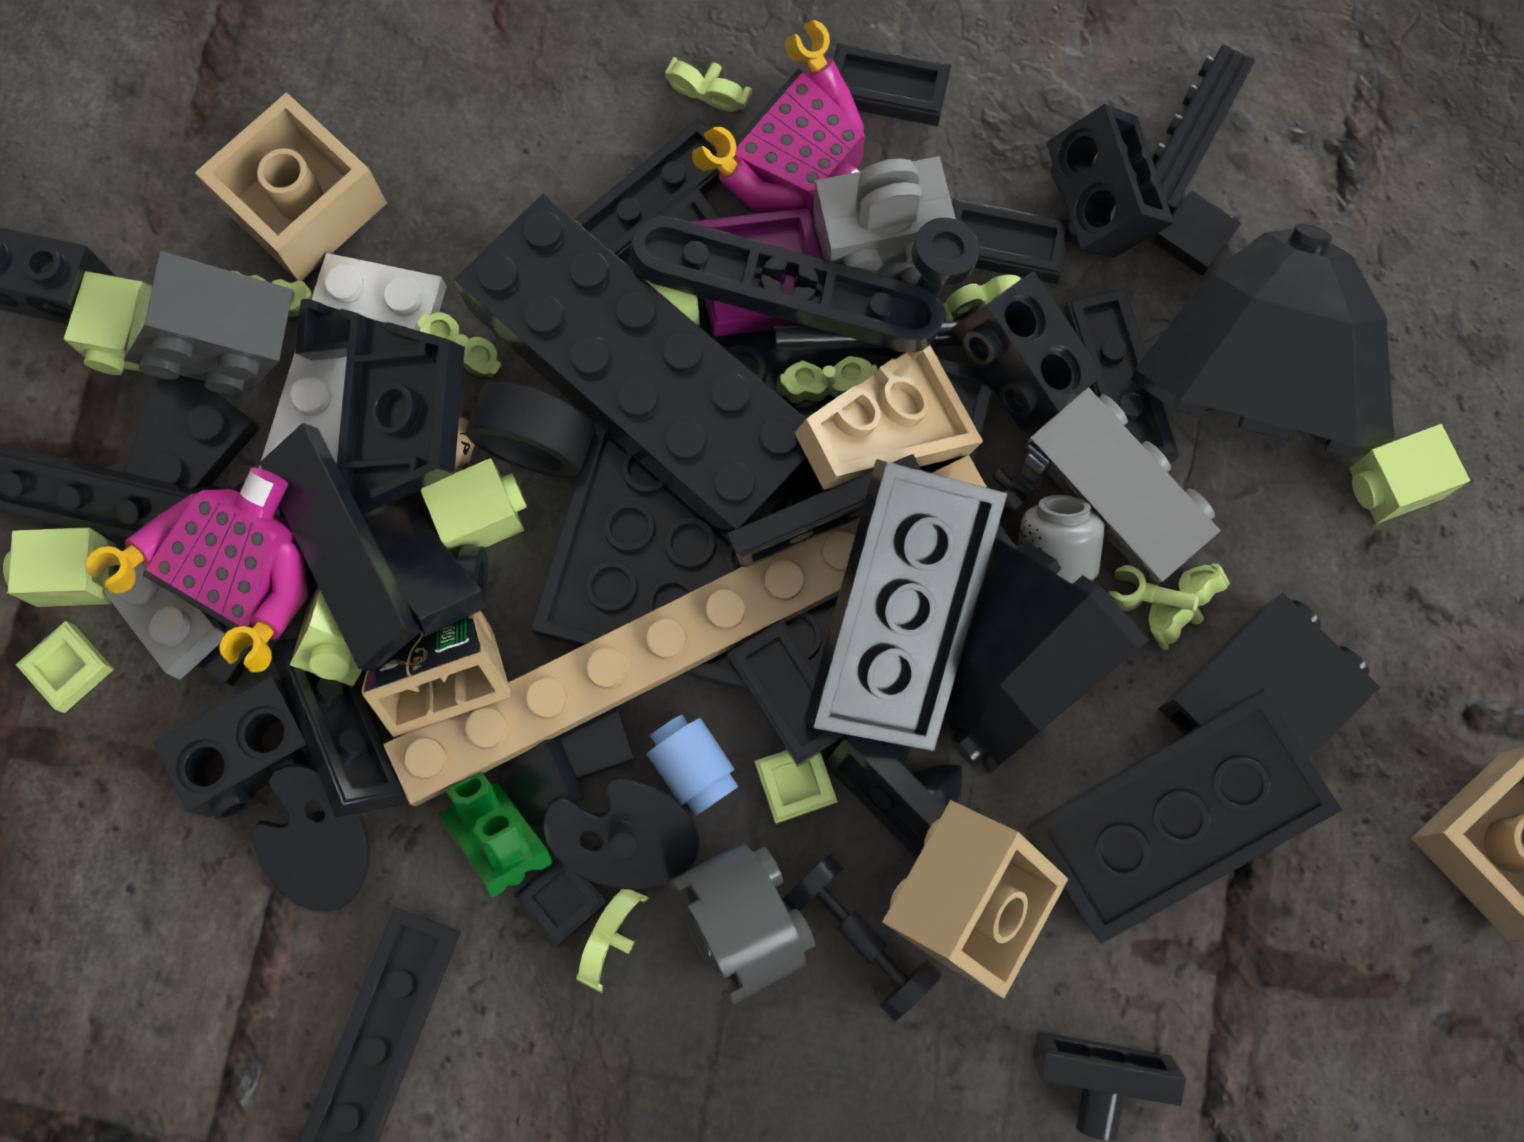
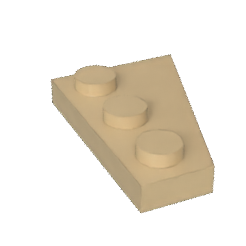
M930 345L925 350L915 353L905 352L897 359H891L881 366L874 375L857 387H851L809 416L794 432L823 490L839 486L873 471L876 459L892 463L914 454L920 467L970 455L983 442Z

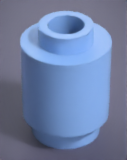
M681 714L650 735L656 746L646 755L675 799L681 805L687 803L695 816L739 787L730 774L735 770L701 718L688 723L683 714Z

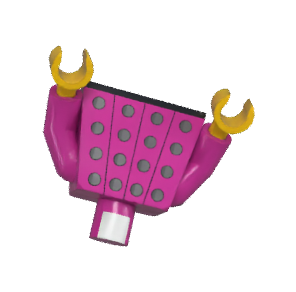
M813 20L804 24L805 32L812 41L811 51L803 46L802 40L797 34L789 36L786 40L785 49L787 55L798 63L806 62L809 66L808 71L804 73L798 68L736 140L723 127H714L704 132L706 140L711 142L716 148V157L704 146L693 150L692 160L695 166L703 171H711L717 168L720 171V181L752 212L767 213L809 208L811 219H813L815 180L861 172L857 168L863 159L864 124L851 92L834 60L831 58L825 59L823 56L828 49L830 38L827 28L821 22Z
M254 467L250 468L240 492L231 489L201 490L199 493H193L156 516L125 540L127 548L124 551L108 546L98 548L89 555L85 564L87 572L93 578L102 575L110 566L120 565L117 573L109 577L104 583L105 588L114 594H121L130 590L136 580L134 568L140 563L147 566L143 573L144 577L232 628L222 637L219 645L221 655L229 664L235 663L244 649L253 646L244 659V665L253 673L264 671L270 665L272 655L266 643L269 639L274 640L281 636L308 597L305 557L287 520L275 513L288 483L272 472Z

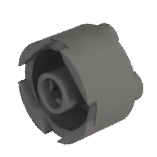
M744 843L734 846L669 881L672 895L683 889L685 890L690 904L679 909V913L711 977L714 978L722 974L724 979L728 978L733 987L722 992V995L731 1006L805 966L806 958L804 952L816 946L812 932L798 909L788 913L776 890L777 886L783 884V878L770 852L764 846L752 852Z

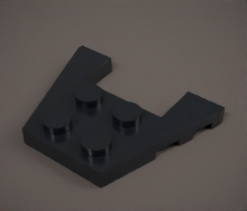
M302 299L295 354L312 361L347 357L337 466L361 514L364 515L455 474L465 347L436 335L390 322L385 323L374 320L359 313L342 308L340 310L329 307L311 299ZM280 507L279 516L285 518L284 513Z

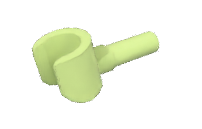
M1124 565L1115 571V578L1133 583L1137 587V591L1130 595H1122L1115 591L1108 592V595L1123 611L1136 609L1141 605L1142 601L1157 602L1196 611L1199 604L1198 595L1163 588L1157 584L1146 582L1144 574L1132 565Z

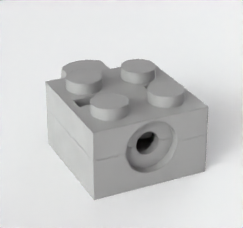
M940 156L917 161L900 158L888 159L874 163L864 168L861 172L815 180L813 226L822 259L916 285L921 275L916 269L911 255L912 246L920 228L935 218L946 217L956 219Z

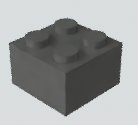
M159 251L138 291L124 361L139 364L140 371L161 379H177L179 375L205 381L204 386L207 389L219 394L238 396L242 395L243 391L251 393L280 360L293 289Z

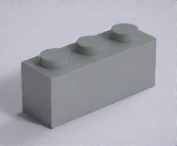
M1088 387L1030 437L1024 450L1029 454L1030 452L1027 450V447L1032 442L1049 458L1051 464L1047 475L1065 495L1078 497L1088 502L1091 506L1090 510L1094 511L1104 522V538L1129 565L1138 568L1144 574L1146 582L1159 584L1221 531L1212 521L1215 517V512L1198 492L1191 488L1184 491L1168 474L1171 470V465L1156 446L1148 441L1141 444L1125 427L1128 423L1125 413L1110 397L1102 394L1098 398Z

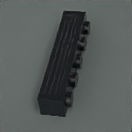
M1225 44L1221 45L1215 57L1208 54L1198 73V76L1203 78L1200 86L1192 83L1182 102L1183 105L1187 106L1184 115L1176 113L1166 131L1172 137L1168 144L1160 142L1152 156L1171 215L1256 59L1248 55L1245 56L1244 53L1233 50V48Z

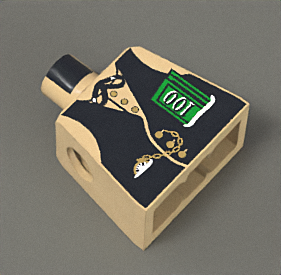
M479 611L428 636H425L421 631L377 670H367L362 687V695L391 735L396 737L509 698L510 688L495 635L484 615Z

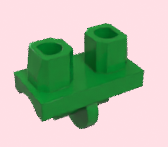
M482 771L447 788L446 793L452 807L438 815L445 830L491 898L502 893L507 885L516 886L524 880L525 872L542 870L552 864L548 850L499 784L496 782L491 785Z

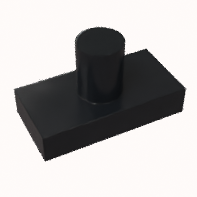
M1037 1031L1033 1059L1041 1081L1082 1088L1076 1129L1082 1134L1099 1140L1117 1139L1124 1096L1182 1106L1186 1078L1171 1055Z

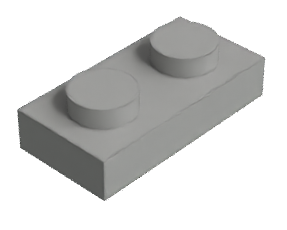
M140 563L134 568L136 580L130 590L121 594L110 593L106 588L103 591L163 671L181 680L221 642L226 632L215 618L144 577L143 573L147 566Z

